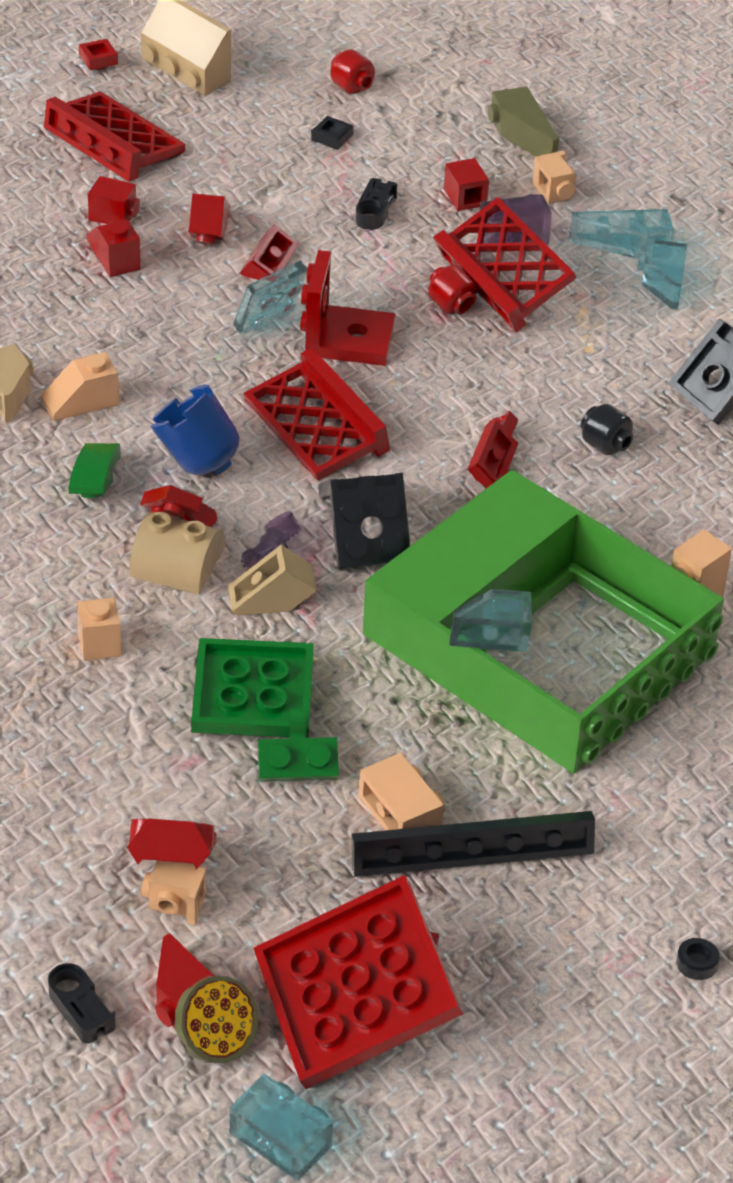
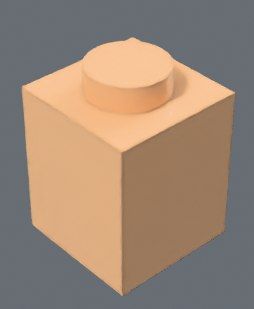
M115 597L77 602L78 636L83 661L121 656V625Z

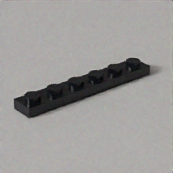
M592 811L352 833V871L354 877L594 854L595 817Z

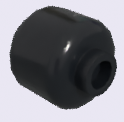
M602 404L591 407L582 418V438L587 444L602 454L611 455L619 450L625 451L631 445L634 437L632 433L633 422L628 415L614 406Z

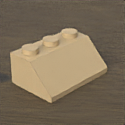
M159 0L141 31V58L205 96L231 81V29L181 0Z

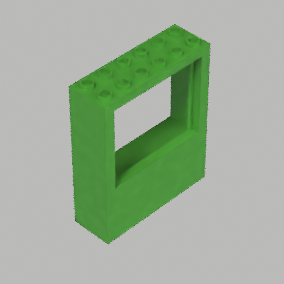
M510 470L366 579L363 634L574 774L584 764H591L606 745L610 742L615 743L618 741L624 730L634 721H641L648 709L657 701H664L672 688L680 681H687L695 668L703 661L708 662L714 657L719 646L716 641L718 630L723 622L721 613L724 598L514 470ZM573 581L668 639L581 714L485 653Z

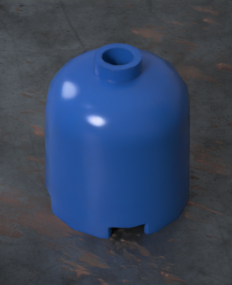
M203 384L190 389L193 396L182 403L175 398L164 406L153 417L155 423L150 425V427L185 472L192 475H206L213 472L214 475H218L232 465L230 459L235 455L239 447V434L210 386Z

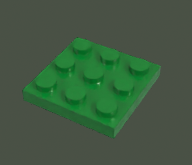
M199 638L191 733L289 737V709H305L306 738H309L314 643Z

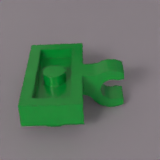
M289 709V738L258 739L259 782L336 780L339 777L337 737L306 738L305 709Z

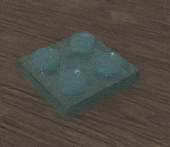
M300 260L247 285L233 326L240 334L251 329L259 330L269 320L278 316L281 318L285 317L295 309V303L307 275V267Z

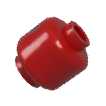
M353 49L340 52L333 58L330 66V76L337 86L349 94L365 91L371 87L375 76V66L371 60Z
M457 265L439 267L431 274L428 295L444 313H457L461 315L475 304L477 285L461 267Z

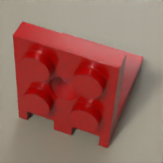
M318 250L315 263L308 264L306 283L309 284H303L301 293V304L306 305V311H302L300 331L306 332L305 351L313 348L325 359L386 366L396 313L329 305L331 251ZM353 334H360V335H363V336H352V335H353Z

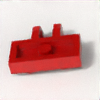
M172 485L144 491L140 503L141 506L151 509L150 512H165L171 517H179L187 521H200L210 527H213L216 521H218L217 512L212 507L202 503V497Z

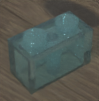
M264 1073L230 1106L229 1133L299 1181L332 1147L333 1120L320 1107L311 1106L295 1095L294 1091L287 1084L276 1082Z

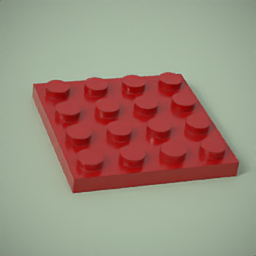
M406 875L253 947L299 1081L305 1089L311 1088L463 1015Z

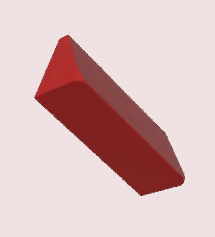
M273 224L261 238L239 274L274 284L299 246V243Z

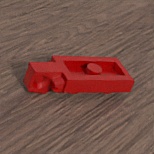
M510 410L503 416L493 418L486 424L467 468L474 479L480 482L485 489L507 473L519 444L512 437L518 419Z

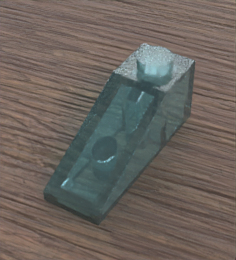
M668 209L572 212L569 240L573 243L638 260L671 259L675 232Z

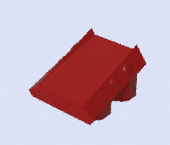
M152 818L131 819L130 838L127 849L137 865L143 859L193 863L197 870L214 849L217 843V833L214 832V825Z

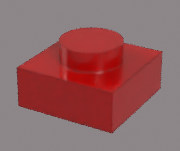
M107 38L79 44V56L90 71L102 70L109 66L118 65V53Z

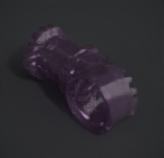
M291 511L278 515L264 526L265 533L260 537V543L242 553L241 563H244L242 565L243 568L247 567V570H249L281 544L288 548L286 542L302 530Z

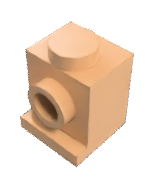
M564 150L535 157L532 183L548 204L569 200L576 190L574 186L576 183L575 172L565 162L566 153Z
M156 861L153 872H146L144 876L141 897L149 898V909L158 910L165 914L186 916L187 924L195 925L206 896V867L199 866L196 870L194 865L188 863Z

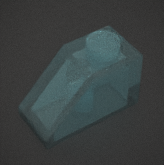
M648 239L647 250L640 251L637 270L643 271L642 285L669 308L678 310L687 244Z
M491 589L458 608L453 613L449 646L527 652L532 628L531 592Z

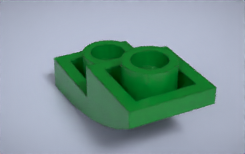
M85 443L72 470L68 486L69 494H81L83 498H96L104 494L113 483L112 468L121 458L120 443Z

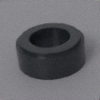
M691 938L679 946L676 965L684 976L694 980H705L716 973L720 954L717 947L710 941L702 938Z

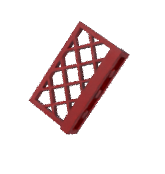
M101 91L66 103L57 97L46 100L44 128L128 182L138 179L140 168L185 152V143Z
M499 197L451 233L447 234L443 229L433 237L441 256L450 265H457L463 269L476 283L477 293L516 333L527 325L524 319L526 316L577 278L575 272ZM498 210L504 215L502 224H487L488 218ZM501 232L499 243H483L485 233ZM522 232L521 243H506L507 233ZM468 233H478L477 243L463 244L460 239ZM520 251L518 262H502L504 252ZM526 251H541V261L525 262ZM497 252L495 262L481 263V253ZM539 270L537 281H521L523 271ZM546 270H560L563 273L555 281H544ZM500 271H516L514 282H500ZM519 290H535L534 297L525 304L518 300Z
M313 348L300 353L301 363L243 393L244 399L317 481L372 451L378 457L390 451L386 425ZM300 376L306 381L304 388L288 386L289 382ZM266 394L277 395L275 403H264L258 399ZM284 396L301 397L299 405L282 404ZM307 399H322L324 401L323 407L306 406ZM278 414L295 415L293 423L278 422ZM302 416L319 417L317 425L300 424ZM326 418L341 419L343 421L341 428L324 426ZM296 434L314 435L311 444L295 441ZM320 436L338 437L336 445L318 444ZM345 438L360 439L362 442L355 447L342 446ZM315 454L332 455L331 460L320 466H317L313 461Z

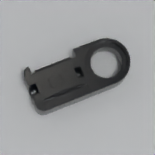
M371 178L356 205L355 222L360 228L375 230L383 226L393 198L397 199L396 182L388 181L383 183L378 178ZM366 213H372V214H376V215H375V216H367V215H364V214H366Z
M65 963L51 970L48 975L49 997L83 1043L87 1044L97 1040V1033L100 1031L107 1035L116 1029L115 1011L110 1013L96 994L95 984L80 966ZM64 979H73L79 983V986L72 991H61L56 987L57 983Z

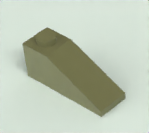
M528 87L492 92L491 105H488L487 109L490 123H494L500 135L534 156L558 152L559 138Z

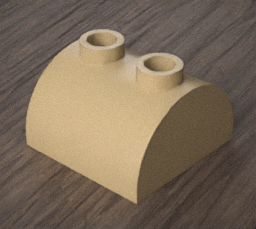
M149 512L141 522L134 540L130 558V577L199 595L225 547L224 531L206 526L200 521H187L171 517L165 512Z

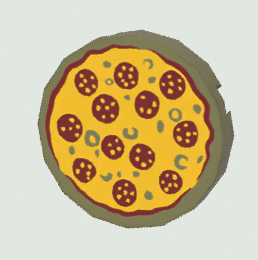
M206 976L197 980L198 982L183 992L175 1010V1030L178 1038L182 1039L183 1044L186 1046L185 1050L192 1057L205 1063H228L241 1057L252 1045L258 1030V1009L253 995L243 983L227 976Z

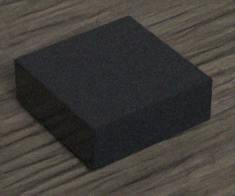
M326 116L311 131V140L338 150L353 136L354 126Z

